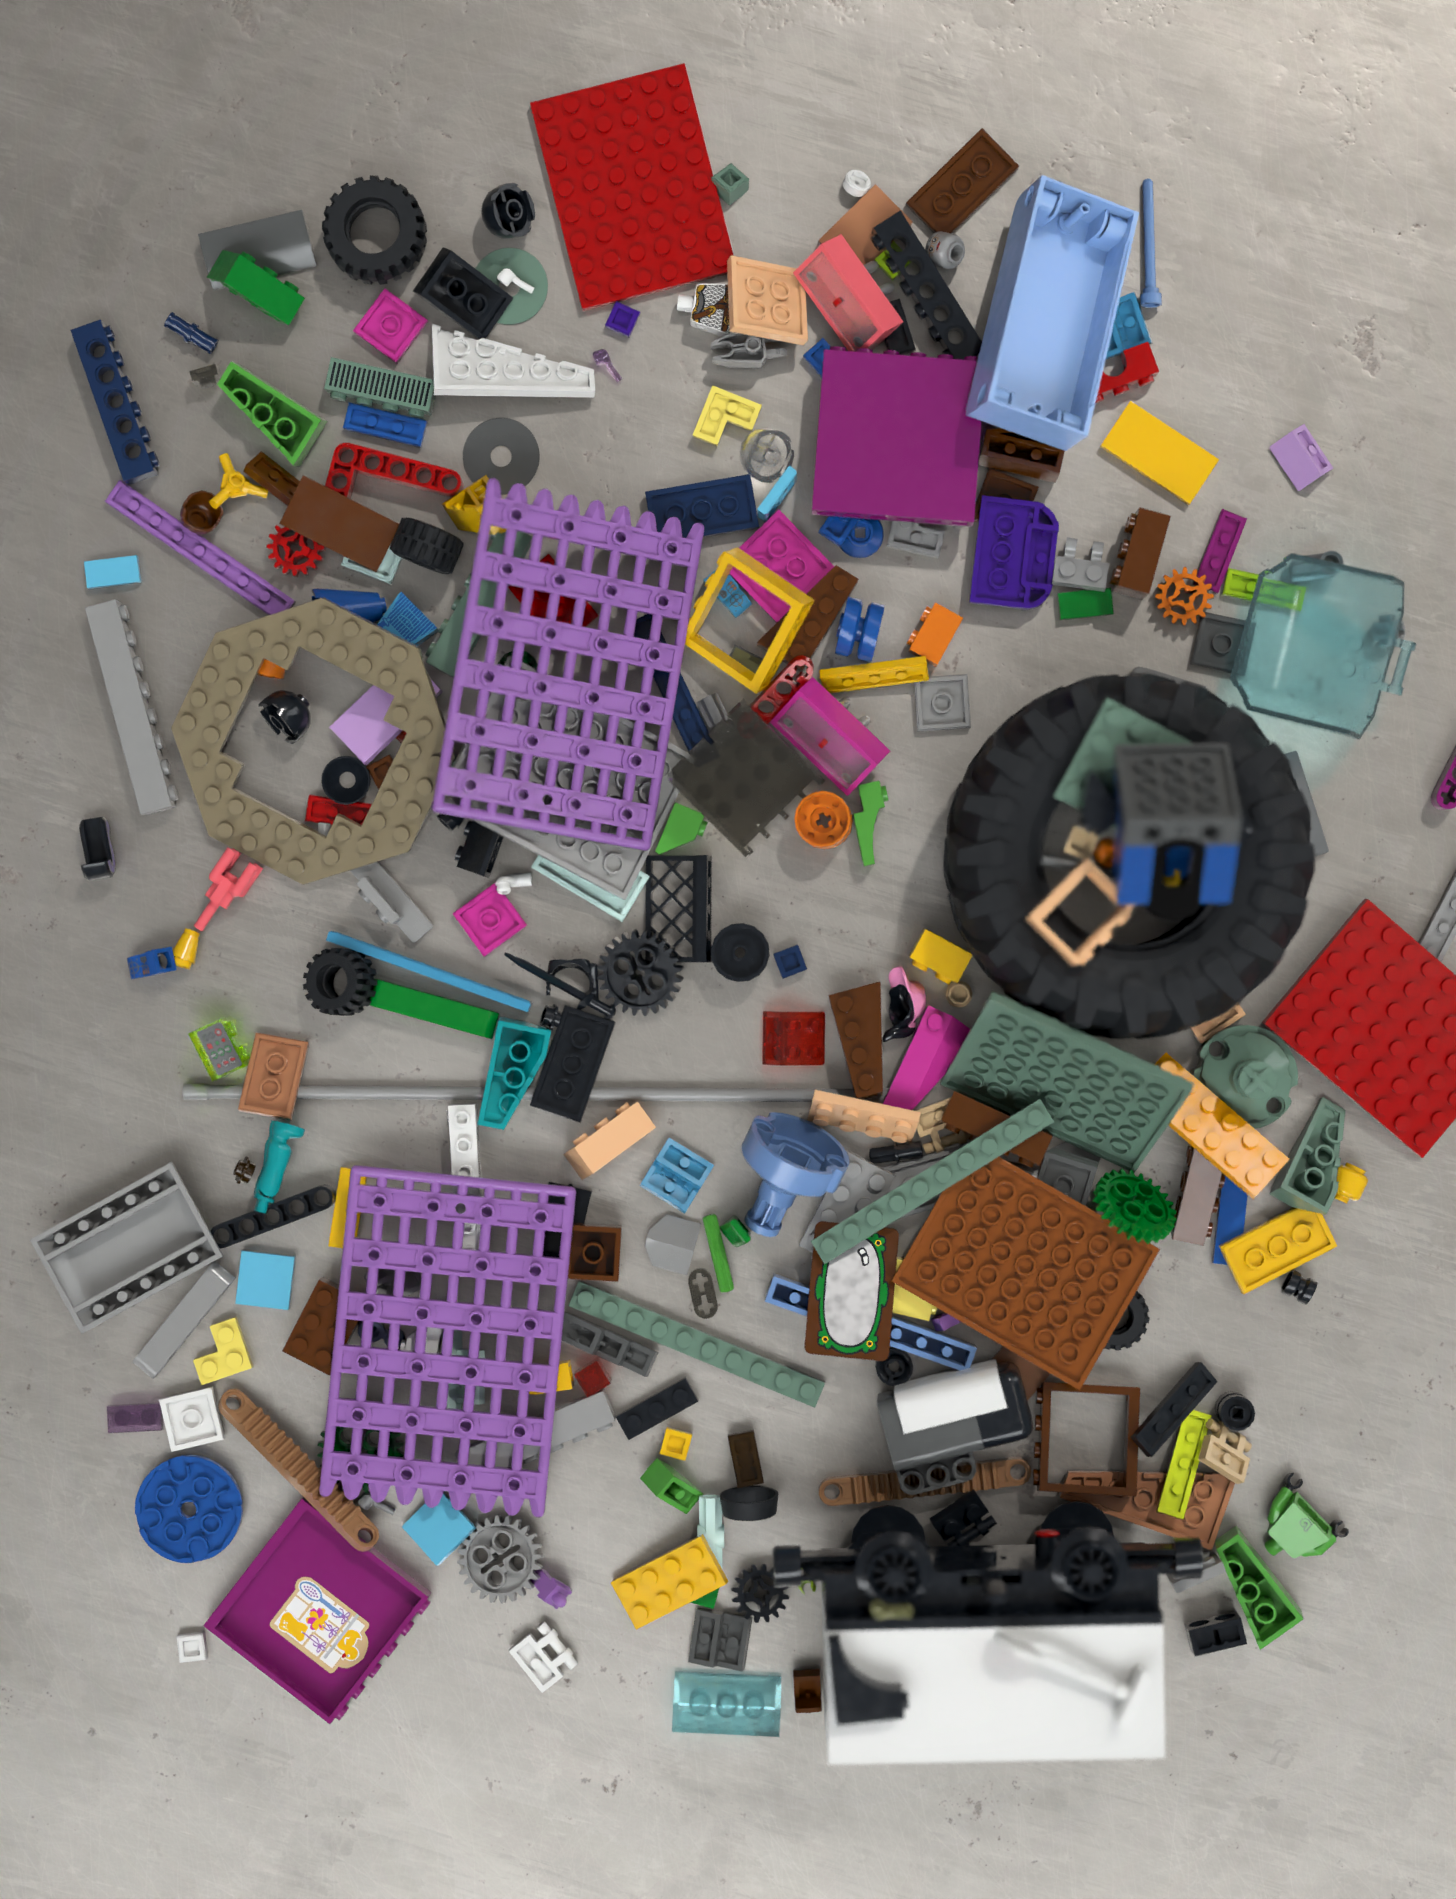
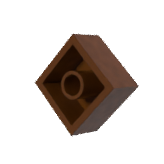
M573 1223L568 1279L618 1282L622 1225Z

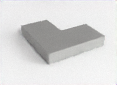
M892 521L887 547L939 558L945 531L920 526L919 523Z

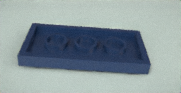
M750 474L645 492L648 511L654 514L657 532L660 533L666 521L671 517H677L680 520L683 538H687L695 523H702L704 525L703 537L759 528Z

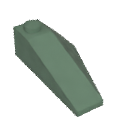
M1324 1097L1320 1098L1288 1155L1289 1161L1279 1171L1269 1193L1270 1195L1294 1208L1324 1215L1328 1213L1338 1191V1182L1336 1181L1338 1167H1340L1341 1162L1339 1152L1340 1142L1343 1140L1345 1109Z

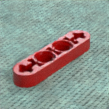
M803 655L793 658L767 688L745 709L737 720V730L741 737L746 739L756 737L798 690L811 679L814 665L810 658ZM805 664L807 673L801 671L796 676L795 682V680L792 677L796 674V665L801 667ZM780 682H787L792 689L787 694H781L777 691L776 686ZM762 701H770L774 708L771 712L765 713L759 709L758 705ZM755 713L758 718L754 721V729L750 727L744 729V721L746 723L751 722Z

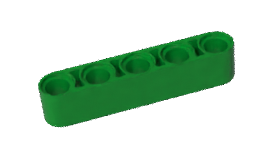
M374 978V980L378 981L377 986H373V990L376 991L375 997L369 998L371 1001L370 1006L481 1037L493 1038L499 1017L498 1012Z

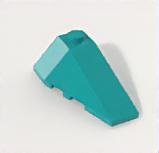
M500 1017L478 1125L501 1130L505 1129L546 1058L552 1030L529 1022Z

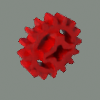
M276 525L275 529L278 533L276 535L269 534L273 544L266 546L269 550H273V553L268 558L270 560H277L274 567L279 569L283 566L282 573L287 575L291 570L294 577H298L299 571H302L306 576L309 575L308 568L310 567L317 570L316 560L322 562L324 560L319 555V552L326 551V548L313 541L314 548L311 549L308 547L307 537L297 532L292 536L285 537L287 533L293 530ZM299 542L302 550L294 552L291 549V545H297ZM279 546L285 550V560L280 556ZM308 559L305 563L297 565L299 560Z

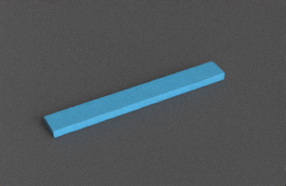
M335 931L329 932L326 941L525 1012H530L533 1004L531 1003L532 1001Z

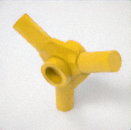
M228 453L219 456L225 474H223L221 491L209 501L214 509L221 506L228 498L246 496L247 494L267 498L268 491L264 487L251 484L245 476L234 469Z

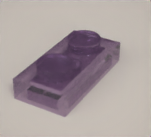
M160 1402L108 1405V1433L163 1430V1415Z

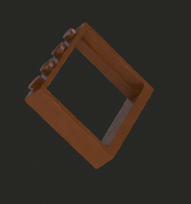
M1043 1382L1041 1388H1037L1036 1404H1040V1415H1035V1431H1039V1442H1034V1458H1038V1469H1033V1485H1037V1491L1136 1497L1138 1446L1130 1437L1139 1428L1140 1387L1083 1384L1081 1389L1078 1390L1068 1383ZM1051 1391L1126 1396L1123 1487L1048 1483Z

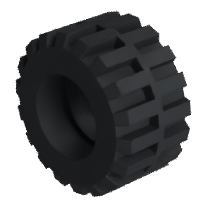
M408 517L401 518L390 549L397 556L441 574H452L464 543L457 536L445 530Z
M342 948L324 949L321 951V954H315L312 957L314 962H308L306 966L309 969L308 973L303 975V978H306L303 990H308V994L305 996L307 1000L313 1001L311 1006L315 1009H320L319 1012L339 1016L355 1015V1013H360L364 1010L363 1006L370 1005V997H375L376 991L373 990V986H377L378 980H374L373 976L377 973L375 969L370 968L373 963L370 959H364L365 955L363 953ZM343 968L347 976V986L345 991L338 996L334 990L333 981L337 971Z
M1136 1291L1128 1305V1321L1123 1327L1113 1331L1104 1347L1105 1349L1110 1350L1111 1348L1116 1351L1121 1350L1123 1347L1130 1348L1132 1343H1138L1141 1340L1140 1336L1142 1333H1146V1324L1149 1323L1150 1319L1148 1317L1149 1309L1145 1299L1138 1291Z

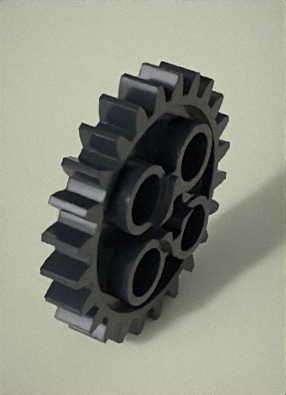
M634 929L630 937L625 931L621 934L622 940L616 936L612 940L614 946L607 944L605 950L608 953H602L599 957L605 962L597 966L599 970L604 971V973L597 976V979L605 980L600 990L608 989L609 993L605 998L610 999L614 997L613 1005L615 1007L620 1003L623 1004V1013L630 1007L632 1008L633 1016L638 1013L639 1009L646 1016L649 1013V1008L656 1014L659 1011V1005L665 1009L668 1006L667 1000L673 1002L676 998L673 992L681 990V987L676 984L684 979L683 976L677 974L684 968V966L676 965L681 956H673L671 953L676 947L671 946L667 948L665 946L668 941L667 938L659 942L657 932L652 937H649L648 930L645 929L642 935L639 936L637 929ZM642 950L651 952L653 961L643 959ZM630 951H633V952H634V954H635V959H634V957L630 954ZM619 959L625 960L628 963V970L624 971L619 968L617 963ZM637 969H638L639 971H643V970H644L645 975H644V976H642L641 974H638V975H637L635 971H636ZM652 975H659L663 979V985L658 986L654 984ZM628 984L636 985L639 989V995L631 994L628 990ZM646 987L650 990L651 994H647Z

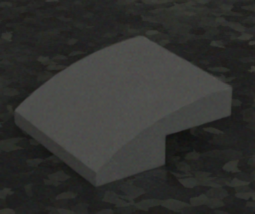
M696 1609L688 1662L712 1668L718 1666L741 1672L745 1670L753 1617L747 1620L744 1618V1615Z

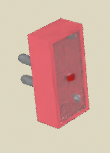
M841 234L822 243L793 274L848 351L856 352L859 348L874 350L903 323L899 314L886 298V295L893 292L894 285L892 283H885L879 287L870 275L878 269V262L870 261L863 265Z

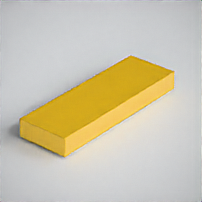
M340 1168L329 1247L343 1249L351 1168ZM361 1177L360 1184L366 1185L367 1177ZM357 1212L355 1238H358L362 1212Z

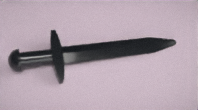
M504 953L507 958L521 968L579 999L580 1002L577 1009L582 1010L589 1006L604 1014L606 1019L615 1016L616 1008L613 1004L609 1006L593 997L596 988L593 987L584 993L532 963L512 954Z

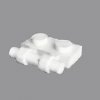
M545 1621L537 1627L543 1635L539 1640H536L530 1632L509 1649L511 1655L542 1693L563 1677L564 1674L558 1668L562 1663H565L570 1670L578 1664L572 1656L573 1652L571 1649L563 1645L557 1637L558 1633L554 1628L551 1629ZM547 1644H550L558 1654L553 1659L543 1649Z

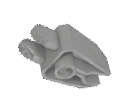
M735 332L724 335L711 343V350L729 349L731 351L729 354L712 357L713 363L734 368H762L767 359L787 356V349L775 348L766 350V342L778 341Z

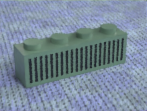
M333 357L330 359L324 387L326 392L330 394V398L340 401H346V397L356 399L357 404L372 407V403L383 405L382 409L390 412H398V409L409 411L408 415L417 418H424V414L432 415L436 397L434 395L433 379Z

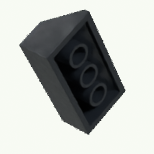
M468 820L463 834L467 836L465 844L458 847L454 860L458 861L456 867L490 878L504 837L475 821Z

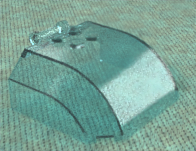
M1291 553L1283 558L1284 561L1271 569L1267 568L1258 576L1230 679L1234 687H1237L1248 711L1360 740L1375 716L1381 692L1402 696L1404 688L1401 686L1411 651H1415L1417 644L1397 638L1404 615V582L1393 575ZM1394 647L1401 648L1391 684L1384 683Z

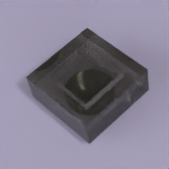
M216 364L189 371L192 382L196 386L201 385V388L216 385V381L222 377L220 369Z

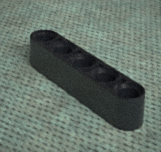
M319 1185L268 1205L266 1214L251 1211L216 1225L210 1232L218 1247L226 1248L329 1208L335 1203L336 1191L330 1185ZM319 1190H324L329 1194V1202L327 1204L318 1202L316 1196ZM294 1200L303 1202L304 1211L302 1214L293 1211L292 1202ZM269 1209H274L279 1213V1221L277 1223H271L267 1219ZM244 1219L253 1221L254 1230L252 1233H248L242 1228ZM220 1228L228 1231L229 1240L227 1242H222L218 1239L217 1232Z

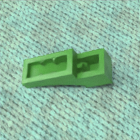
M880 781L857 786L863 812L853 813V819L863 867L875 864L873 855L874 824L879 809L884 808V802L888 801L886 786H880Z

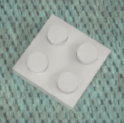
M213 1386L159 1400L171 1452L225 1439Z

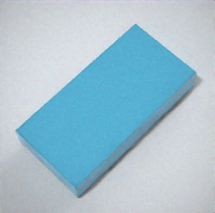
M137 555L84 561L88 589L142 583L139 557Z

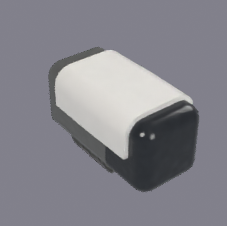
M996 1359L972 1364L970 1368L964 1370L952 1369L896 1385L894 1390L877 1395L878 1411L893 1467L897 1473L901 1489L909 1495L971 1480L976 1474L974 1451L1023 1440L1029 1437L1033 1430L1032 1415L1020 1371L1014 1363L1009 1361L997 1363ZM966 1461L972 1467L970 1471L962 1473L957 1469L958 1463ZM935 1468H941L946 1474L942 1479H934L930 1474L931 1471ZM916 1475L920 1481L917 1485L910 1486L905 1483L904 1479L906 1476Z

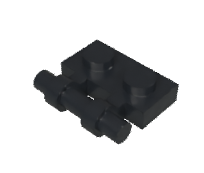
M974 1489L929 1518L944 1541L953 1536L955 1537L954 1540L947 1544L948 1546H969V1542L981 1534L985 1536L990 1532L989 1529L997 1524L992 1515L984 1520L981 1519L989 1511ZM972 1523L975 1524L974 1527H972L971 1529L967 1530L966 1532H964V1533L961 1532L963 1529H965L966 1527H968V1526L971 1525Z

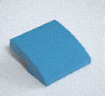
M1135 292L1119 298L1106 359L1119 356L1124 350L1145 342H1149V345L1152 344Z
M668 1138L639 1186L685 1214L714 1165L673 1139Z

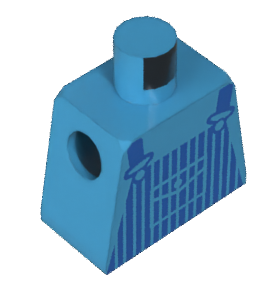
M402 592L397 595L377 624L417 646L439 631Z

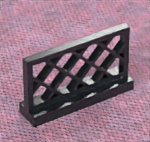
M648 855L646 858V874L650 877L646 882L645 929L648 930L649 937H652V931L654 933L657 932L658 939L662 941L665 939L662 935L673 925L683 935L673 946L677 947L684 939L692 945V957L681 956L677 962L711 963L712 856ZM653 861H663L670 868L660 879L653 873ZM668 861L677 862L672 866ZM683 861H693V873L685 879L676 868ZM672 872L683 882L673 893L663 883ZM692 878H693V886L689 883V881H690ZM659 885L670 895L660 906L653 900V891ZM685 885L693 892V899L686 906L676 897ZM672 899L682 908L673 919L663 910ZM692 905H693V913L689 910V908H690ZM652 906H654V907L656 908V910H655L653 913H652ZM659 912L669 921L660 932L652 926V919ZM685 912L693 919V926L686 933L675 923ZM667 941L666 946L669 948L672 945ZM674 949L673 953H674L675 955H680V954L676 951V949ZM645 950V960L653 961L652 953Z

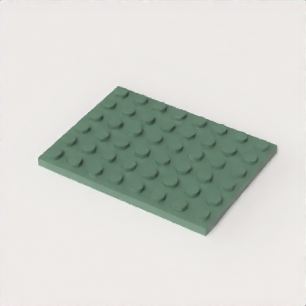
M992 991L952 1060L946 1074L943 1076L940 1085L1010 1117L1041 1099L1054 1120V1123L1041 1131L1124 1169L1133 1170L1135 1173L1192 1092L1194 1083Z

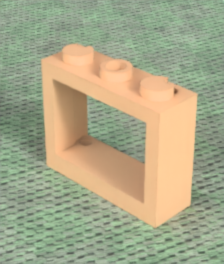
M1086 858L1053 889L1025 920L1071 966H1075L1078 963L1084 965L1094 955L1091 950L1098 943L1102 946L1112 937L1113 933L1111 930L1118 923L1122 926L1133 915L1130 910L1135 905H1117L1115 885ZM1087 876L1118 908L1073 953L1042 920Z

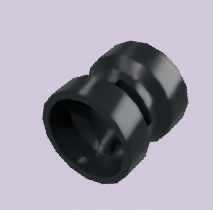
M1293 1269L1287 1275L1282 1285L1281 1293L1287 1296L1293 1295L1297 1298L1298 1302L1306 1305L1315 1293L1318 1282L1311 1278L1306 1279L1302 1277L1300 1272Z

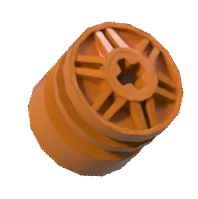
M827 791L813 792L803 798L796 808L794 817L796 830L801 838L814 848L824 850L836 848L845 842L851 833L853 825L851 810L845 801L835 793ZM823 814L827 818L831 817L832 819L828 822L829 827L827 828L817 823L821 821L820 816Z

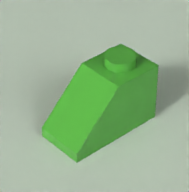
M675 802L655 853L664 854L695 841L697 835L702 837L708 824L704 820L705 814Z
M658 1458L640 1477L656 1497L685 1514L697 1503L699 1496L703 1495L696 1486L678 1471Z

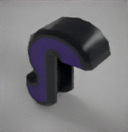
M105 817L82 820L79 824V831L86 864L81 865L84 877L89 881L113 877L116 872V861L110 840L111 831L108 820Z

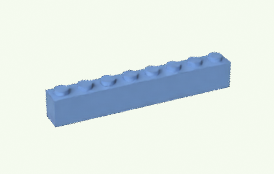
M773 1273L765 1296V1302L807 1316L810 1286ZM892 1315L890 1346L957 1370L971 1367L977 1350L975 1344Z

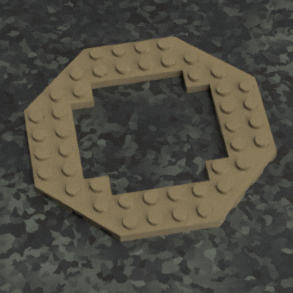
M320 598L215 633L171 727L208 835L302 885L409 852L432 807L446 727L429 673H427L422 659L423 655L420 647L326 598ZM300 647L393 695L394 698L383 720L407 732L363 824L361 825L339 813L327 836L234 788L245 764L221 752L264 660L267 659L289 670ZM454 747L452 750L450 767H452L457 757Z

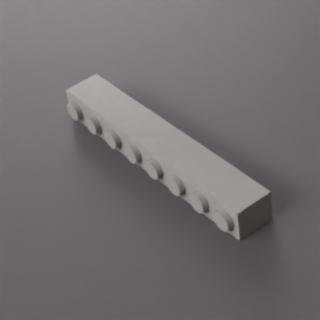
M116 599L85 607L140 814L150 815L175 808L178 794L175 786L170 785L168 775L171 774V768L168 760L163 759L161 749H164V742L161 734L156 733L154 725L157 723V716L154 708L149 707L147 700L150 697V690L147 682L142 681L140 674L144 669L141 658L135 655L133 646L137 645L135 635L132 630L129 631L126 622L130 620L128 609L125 604L122 605Z

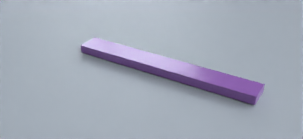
M119 480L106 498L105 502L266 614L272 615L290 609L296 601L201 535L189 531L182 522L123 481Z

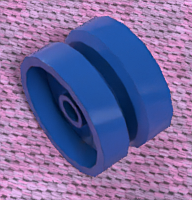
M848 596L845 612L841 613L836 634L838 642L835 654L848 657L852 653L855 641L859 642L857 650L858 660L872 662L885 605L871 602L868 605L866 616L860 617L863 607L862 600Z

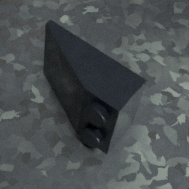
M444 247L413 290L414 293L478 339H486L513 300V297L452 250Z

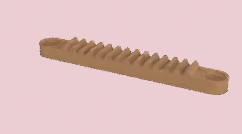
M237 1389L227 1390L218 1403L221 1414L355 1549L363 1552L372 1549L379 1539V1532L376 1526L361 1512V1508L355 1506L353 1500L345 1497L344 1491L338 1489L337 1483L329 1496H321L319 1493L321 1468L316 1467L315 1461L310 1460L308 1454L303 1453L300 1446L295 1445L293 1439L287 1437L285 1431L280 1430L278 1424L272 1422L270 1416L265 1415L263 1409L257 1407L243 1392ZM235 1398L238 1400L240 1407L237 1410L228 1408L226 1399ZM360 1530L369 1532L371 1535L369 1543L359 1540L358 1532Z
M1021 1457L976 1461V1474L971 1480L915 1495L906 1494L901 1489L895 1470L826 1478L821 1482L819 1496L823 1503L829 1506L874 1501L881 1502L883 1500L891 1501L893 1499L901 1500L903 1498L910 1499L938 1494L945 1495L947 1493H965L973 1489L975 1491L998 1489L1025 1484L1031 1477V1468L1028 1462ZM969 1462L958 1463L957 1469L962 1473L970 1471L972 1467ZM1015 1464H1021L1025 1468L1024 1476L1018 1479L1010 1475V1469ZM935 1468L930 1474L934 1479H942L946 1473L941 1468ZM913 1474L906 1476L904 1479L905 1483L910 1486H915L920 1481ZM830 1484L838 1486L840 1490L839 1495L833 1499L826 1497L824 1494V1489Z

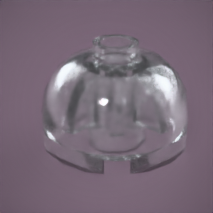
M766 427L756 429L748 434L743 440L739 451L740 462L745 472L754 479L766 483H772V480L780 478L788 466H792L794 459V450L791 449L790 437L782 431Z

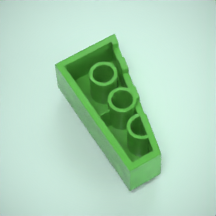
M231 361L217 385L243 410L258 429L287 457L293 466L300 467L327 421L243 366Z
M1237 1525L1215 1540L1216 1550L1226 1569V1573L1255 1636L1258 1647L1261 1650L1304 1619L1302 1611Z

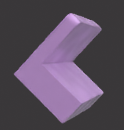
M1305 424L1294 429L1270 446V450L1298 491L1333 469Z

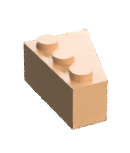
M638 1101L631 1106L626 1102L615 1110L616 1117L610 1121L607 1117L593 1126L596 1129L594 1133L589 1136L586 1132L573 1141L575 1146L563 1154L581 1180L598 1171L656 1128Z

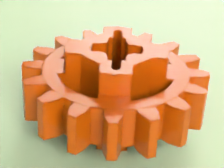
M1183 567L1182 574H1178L1176 569H1173V577L1170 578L1164 575L1163 578L1166 584H1158L1157 586L1162 591V594L1155 595V599L1162 600V603L1157 608L1158 610L1165 608L1166 611L1163 617L1167 618L1171 615L1173 617L1172 624H1175L1178 619L1182 620L1183 626H1186L1189 619H1191L1193 624H1196V616L1199 615L1205 618L1204 608H1212V605L1207 603V600L1214 599L1213 594L1207 593L1212 588V584L1205 585L1203 582L1207 576L1203 575L1198 578L1197 569H1194L1191 574H1188L1186 567ZM1183 579L1192 580L1198 586L1191 587L1186 585ZM1174 583L1176 588L1174 594L1166 598L1169 587ZM1181 590H1185L1186 593H1193L1189 597L1188 603H1184L1183 600H1177L1180 597ZM1203 595L1200 607L1195 610L1193 604L1196 598ZM1178 606L1184 609L1186 614L1176 613L1171 608Z

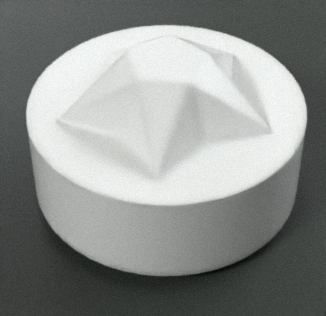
M859 170L849 171L843 180V187L846 192L856 197L864 196L871 186L869 177Z

